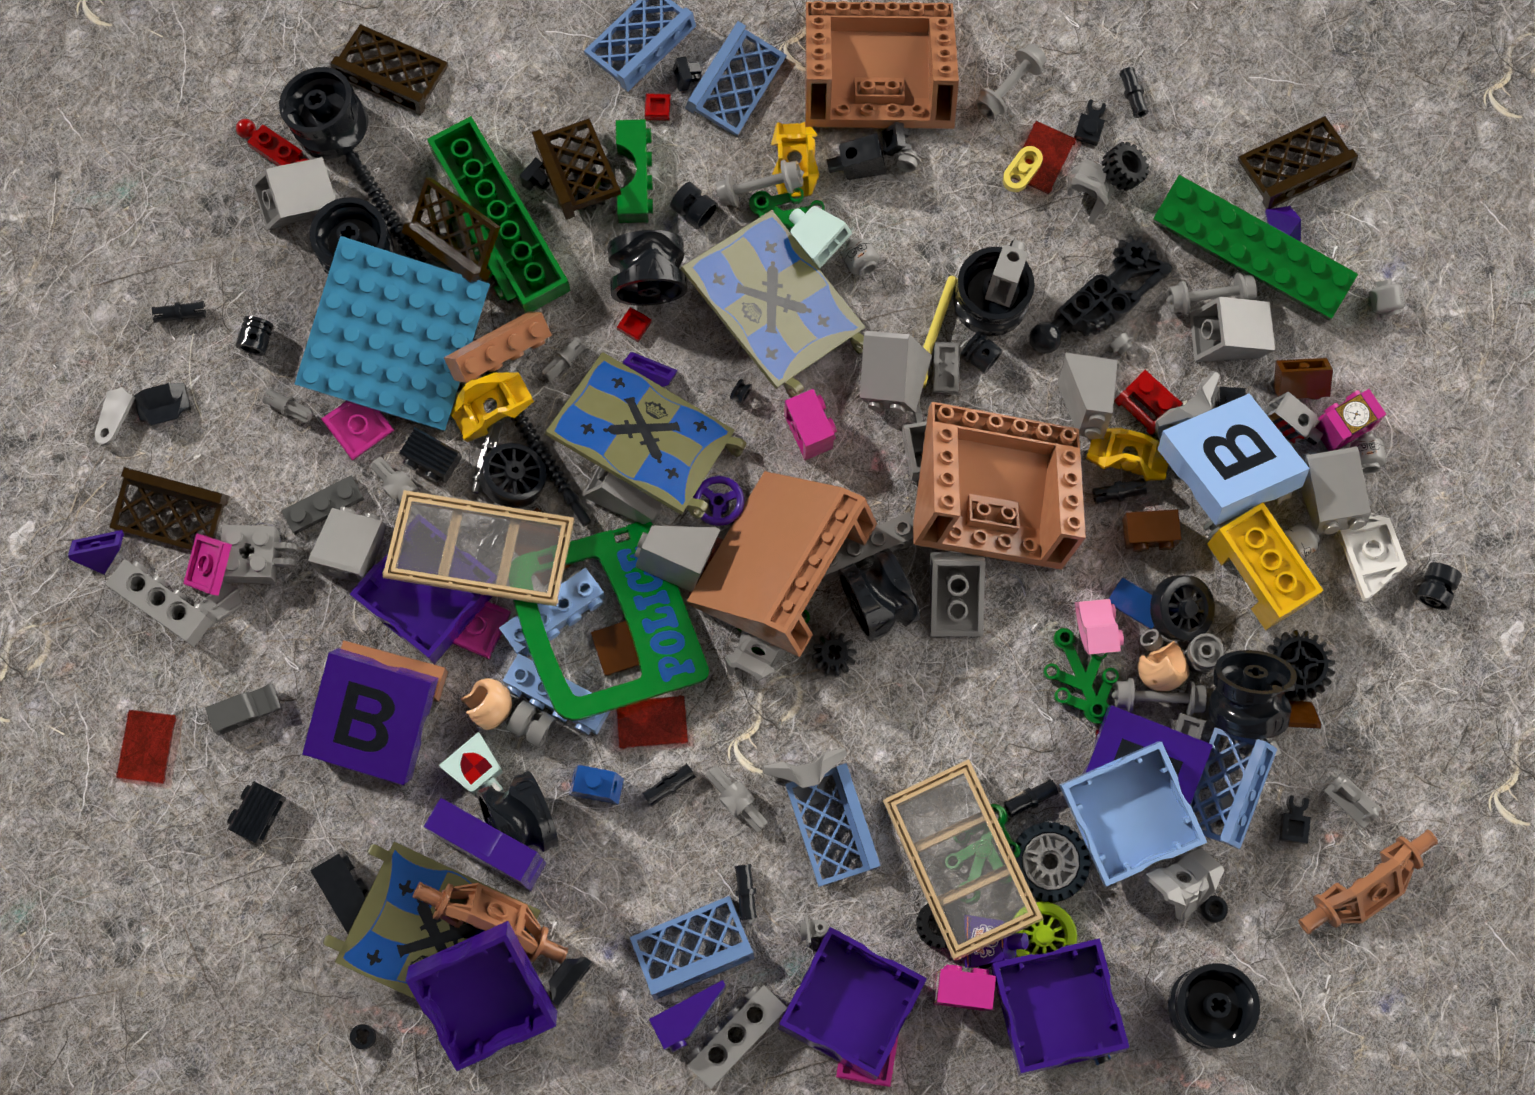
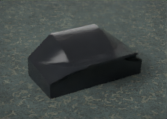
M167 383L144 389L134 395L140 422H148L150 426L178 419L182 412L191 410L187 387L184 383Z
M587 957L565 959L548 981L551 989V1001L561 1007L594 963Z

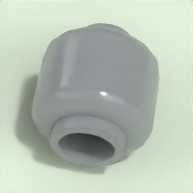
M1391 279L1376 282L1377 287L1369 291L1373 313L1380 314V318L1400 314V309H1403L1406 305L1402 285L1398 283L1392 284Z

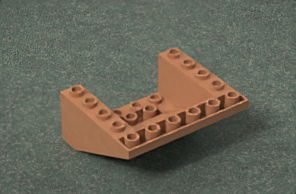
M806 2L805 127L887 128L894 122L904 123V128H955L959 76L953 3Z
M932 402L928 409L913 520L914 545L1062 570L1086 538L1079 429Z
M764 471L744 504L741 514L732 524L689 596L687 603L698 610L800 657L813 636L801 614L846 538L865 546L877 525L866 498L843 487Z

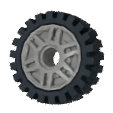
M1042 822L1027 828L1015 840V843L1021 849V853L1016 860L1035 901L1050 903L1064 901L1082 888L1089 875L1090 854L1084 840L1079 837L1076 831L1071 830L1067 825H1061L1057 822ZM1012 846V849H1011L1013 853L1015 852V849H1016L1015 846ZM1044 856H1052L1055 859L1056 866L1054 869H1047L1044 866Z

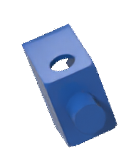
M577 765L574 769L569 795L619 805L624 778L613 771Z

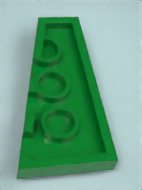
M468 213L463 214L466 227L472 226L470 215ZM473 229L468 231L471 245L477 243ZM479 247L473 249L476 256L479 254L481 258ZM492 252L486 267L491 271L489 278L492 277L496 284L493 288L499 299H505L506 303L509 304L517 299V295Z

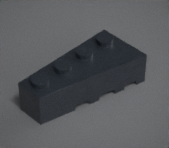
M340 848L313 864L310 871L345 931L349 934L368 895L369 889L363 878H358L354 870L356 867L350 856L345 854L343 849Z

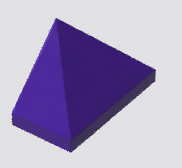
M1291 206L1265 210L1269 225L1301 242V218Z
M630 352L622 363L661 387L669 385L678 371L634 352Z
M123 530L72 540L68 553L69 559L105 575L121 548L124 536Z

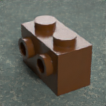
M1327 358L1276 360L1273 388L1278 397L1286 392L1291 393L1297 399L1309 398L1318 400L1322 397H1330L1333 368Z
M1178 509L1128 512L1122 518L1125 549H1133V552L1148 551L1150 547H1159V550H1171L1182 540Z

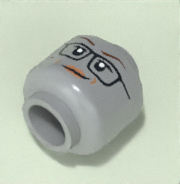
M853 238L846 243L842 259L852 274L864 277L877 269L879 254L868 239Z
M1363 434L1351 444L1350 448L1358 447L1363 474L1376 473L1385 465V446L1381 439L1374 437L1372 434Z
M1299 522L1283 531L1302 559L1318 549L1320 538L1314 527L1310 524L1306 525Z

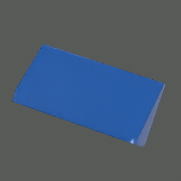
M1121 578L1109 597L1111 604H1114L1117 610L1147 628L1152 629L1154 627L1150 614L1152 595L1125 578Z

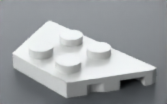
M1370 516L1366 526L1360 529L1351 530L1349 528L1337 531L1363 602L1368 601L1406 568L1407 563L1390 518Z

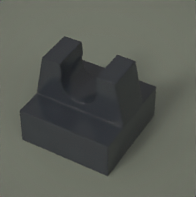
M686 56L676 58L673 67L678 91L688 90L690 83L698 81V74L702 72L700 63H688Z
M894 122L881 132L884 155L893 156L906 149H912L911 144L905 142V138L910 136V130L904 128V123Z
M536 157L519 176L522 186L530 191L536 186L544 192L550 185V182L547 181L549 177L545 174L543 162Z

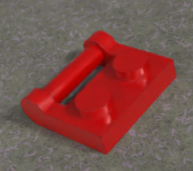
M1146 369L1114 400L1119 407L1122 405L1142 423L1151 436L1155 433L1156 420L1151 419L1129 397L1133 395L1157 419L1169 409L1181 407L1183 404Z

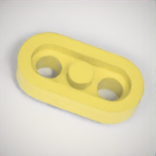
M1033 146L1022 148L1007 167L1003 175V185L1007 190L1020 192L1028 185L1039 170L1043 160L1042 153L1038 148ZM1030 159L1033 161V164H1027L1025 160ZM1017 178L1019 183H1013L1011 179Z

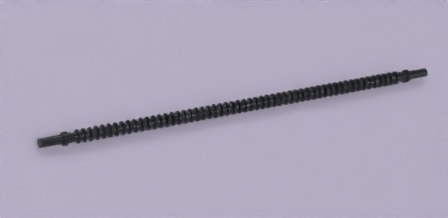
M352 150L345 154L347 164L354 169L353 174L357 176L358 181H361L360 185L365 187L364 191L368 193V198H372V204H376L375 207L380 211L384 220L387 221V227H391L390 232L394 233V238L398 239L397 243L402 244L401 249L406 250L405 255L425 263L426 258L421 257L423 253L418 251L419 247L414 245L415 242L402 233L404 223L399 222L400 217L396 216V211L392 210V205H388L389 200L385 199L384 193H381L382 189L378 187V183L373 182L374 177L370 176L371 172L369 170H366L367 166L362 165L358 153ZM498 370L493 372L486 371L484 372V376H487L492 373H498ZM522 411L515 418L511 417L512 421H516L515 427H520L519 433H524L523 439H527V445H531V449L542 458L547 469V475L551 476L550 481H554V487L559 488L558 493L564 496L567 507H571L583 527L589 525L592 521L580 504L579 496L571 490L572 484H567L568 478L563 477L564 472L559 471L560 466L555 465L556 459H551L552 453H547L548 447H543L544 441L539 440L541 438L540 435L535 434L537 430L532 429L533 424L528 423V417H524L525 411Z

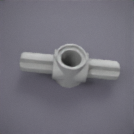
M378 457L371 463V469L384 482L382 485L383 490L397 505L401 503L404 490L417 492V487L403 471L395 472L382 457ZM413 505L411 510L415 517L419 514L423 518L430 511L428 507Z
M714 766L707 772L706 777L721 793L719 796L720 802L734 817L741 815L755 832L761 831L767 825V820L753 806L755 798L740 781L733 783L718 766Z

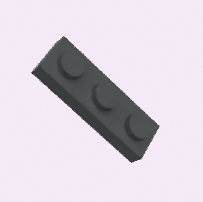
M350 475L281 511L292 533L295 535L327 519L332 508L340 510V507L349 508L363 501L364 498L353 476Z

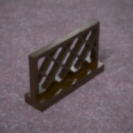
M360 24L339 57L335 56L331 61V68L341 72L352 86L421 116L425 110L426 101L448 68V62ZM364 34L371 37L373 42L360 45L358 40ZM387 45L394 47L395 52L385 55L381 54L379 48ZM376 48L377 57L364 58L363 51ZM359 53L361 61L354 63L346 60L348 55ZM412 55L416 57L417 62L404 65L401 57ZM398 58L400 66L390 69L386 68L384 61ZM380 62L383 67L382 71L375 73L368 69V65ZM431 64L439 67L436 72L426 74L423 68ZM420 68L422 76L409 79L406 71ZM403 72L405 80L395 82L390 79L389 75ZM425 82L427 87L422 94L413 90L412 85Z
M1326 116L1238 157L1239 163L1262 195V203L1266 209H1271L1354 170L1358 159L1357 153L1354 149H1348ZM1323 126L1328 135L1327 138L1312 135L1314 129ZM1301 138L1307 140L1305 148L1290 145L1291 140ZM1309 142L1325 144L1323 152L1308 149ZM1327 145L1338 147L1341 153L1334 156L1326 154L1325 151ZM1273 148L1285 150L1283 158L1269 155V152ZM1288 151L1303 154L1301 163L1286 159ZM1306 155L1320 159L1319 164L1315 166L1304 164L1303 162ZM1252 158L1264 160L1262 168L1251 166L1248 160ZM1266 162L1281 164L1279 173L1265 170ZM1285 165L1297 168L1298 173L1289 176L1282 174V170ZM1262 175L1277 179L1276 183L1266 188L1261 181Z
M590 118L545 134L542 133L541 129L532 132L537 152L544 164L546 174L549 177L565 220L575 217L574 211L621 195L619 185ZM588 128L589 132L585 138L575 136L578 131ZM558 138L566 139L561 147L552 144L551 141ZM571 142L581 144L577 151L567 149ZM587 146L596 149L593 156L583 154ZM563 154L573 157L569 165L559 162ZM579 159L588 162L585 169L575 167ZM594 164L604 167L600 174L591 172ZM571 172L581 175L577 182L567 180ZM586 177L596 180L593 187L582 185ZM602 182L613 186L612 189L606 191L598 190ZM578 190L588 193L586 198L575 201L574 197Z
M428 177L425 178L411 223H404L402 233L471 283L477 282V280H488L491 271L486 267L501 227L436 180ZM432 188L435 190L438 199L433 203L430 197ZM449 200L453 203L455 211L451 215H449L446 201ZM439 205L442 218L439 220L436 219L433 208ZM425 210H427L428 217L430 220L429 224H425L423 221H421L423 212ZM465 213L470 215L472 226L466 227L463 216ZM456 217L460 231L454 233L451 219ZM442 222H444L447 236L444 237L441 235L438 226ZM483 225L490 229L486 240H484L481 226ZM474 229L477 243L471 245L468 231ZM458 235L462 236L465 247L463 249L458 248L455 238ZM479 247L481 254L479 262L475 260L473 249Z
M123 467L121 474L123 481L109 528L123 530V532L192 550L194 545L191 536L201 530H204L206 536L215 539L224 505L227 506L230 496ZM129 485L138 487L142 494L141 498L130 503L127 497ZM144 489L151 490V492L146 494ZM157 493H162L167 504L155 510L149 498ZM169 496H173V497H176V498L171 501V499L169 498ZM183 499L187 500L192 510L179 516L174 504ZM146 501L151 513L139 519L133 507ZM193 502L199 503V504H201V505H199L198 507H195V505H194ZM207 506L216 508L213 519L204 523L198 511ZM170 507L176 519L164 526L158 513ZM129 510L135 522L127 527L118 525L121 514ZM195 514L201 526L188 532L182 520ZM154 516L160 528L152 533H147L142 523ZM179 523L185 535L177 540H173L169 536L167 529ZM138 525V527H139L140 530H136V529H132V528H134V527H136V526ZM163 532L165 537L158 536V534ZM188 539L190 544L184 543L182 541Z

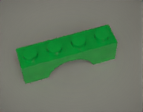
M646 119L616 120L617 154L630 159L636 167V174L633 180L627 186L621 188V195L617 196L619 223H649V214H653V198L648 199V190H653V177L648 175V167H652V152H647V144H652L651 128L646 127Z

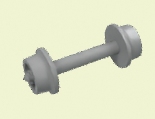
M1028 44L1025 48H1020L1016 51V59L1020 65L995 92L985 87L979 91L980 96L976 99L975 105L985 117L994 119L998 114L1006 112L1007 108L1002 98L1027 71L1033 75H1040L1042 73V67L1047 62V58L1044 52L1036 45Z
M782 160V173L736 185L732 175L728 174L725 179L716 182V196L719 197L723 207L729 205L738 207V194L784 183L790 194L793 193L795 188L803 186L802 176L804 172L800 169L797 161L786 162V160Z
M1241 273L1235 274L1234 286L1188 292L1186 283L1180 281L1178 285L1168 288V298L1166 301L1172 313L1182 312L1183 315H1188L1190 302L1235 296L1237 299L1256 300L1258 287L1252 275L1243 276Z
M1128 678L1127 681H1117L1115 691L1111 694L1115 701V707L1130 713L1133 711L1134 701L1185 703L1187 715L1192 716L1193 713L1204 712L1206 702L1209 700L1206 695L1205 685L1194 684L1193 681H1188L1186 693L1135 691L1133 678Z

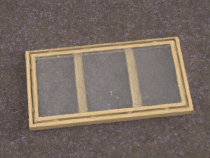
M404 490L383 571V578L557 606L574 518Z
M969 759L883 800L954 961L960 960L971 953L1044 920Z

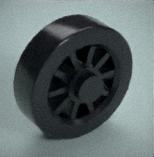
M505 443L494 447L486 455L480 470V484L485 494L495 503L505 507L521 508L530 505L540 496L546 482L547 471L542 458L533 449L518 443ZM502 482L500 487L496 486L497 483ZM508 488L510 489L511 493L505 492L504 490Z
M1189 575L1171 576L1163 580L1153 592L1150 614L1155 628L1165 638L1173 641H1192L1196 636L1205 634L1211 627L1215 615V602L1211 590L1201 579Z

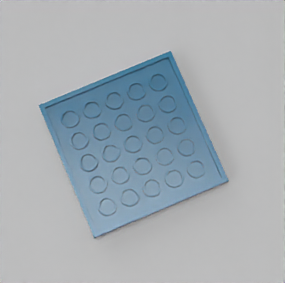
M340 236L294 385L445 431L460 381H454L444 357L473 341L490 284L480 280L470 283L461 274Z

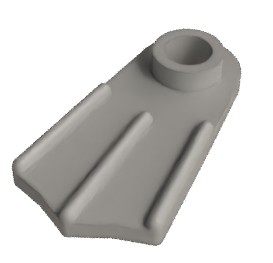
M123 387L107 391L95 431V440L101 445H108L115 440L135 399Z
M222 581L219 596L208 594L199 605L209 611L206 616L213 621L211 624L213 626L241 608L243 602L239 589Z

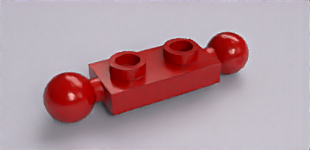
M241 119L237 122L236 133L241 138L249 139L247 141L248 147L276 166L309 160L301 159L304 156L301 149L264 124L256 130L254 122L250 119Z

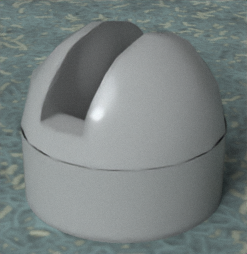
M1150 629L1142 634L1140 643L1147 651L1153 652L1163 646V638L1156 629Z

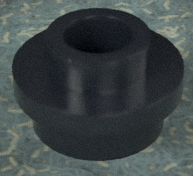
M1212 895L1200 906V911L1205 920L1211 923H1218L1227 916L1228 906L1223 898ZM1211 904L1217 906V914H1212L1209 911Z

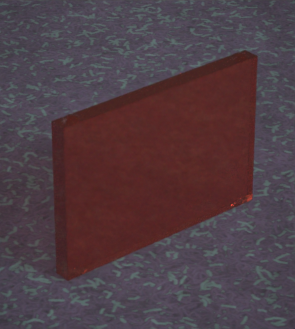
M1036 121L1023 148L1026 146L1038 148L1042 153L1043 160L1039 170L1028 185L1049 195L1073 145L1076 143V138ZM1025 160L1027 164H1033L1032 160Z
M685 696L652 698L617 709L620 749L688 743Z
M129 710L116 778L164 784L175 722L177 720L176 715Z

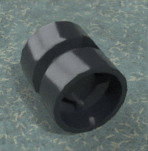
M689 181L674 195L670 207L679 215H686V220L696 229H700L711 219L718 207V203L706 194L702 196V190Z
M1431 562L1424 576L1427 582L1421 584L1416 596L1421 603L1435 609H1450L1454 598L1452 591L1458 588L1462 573L1449 565Z

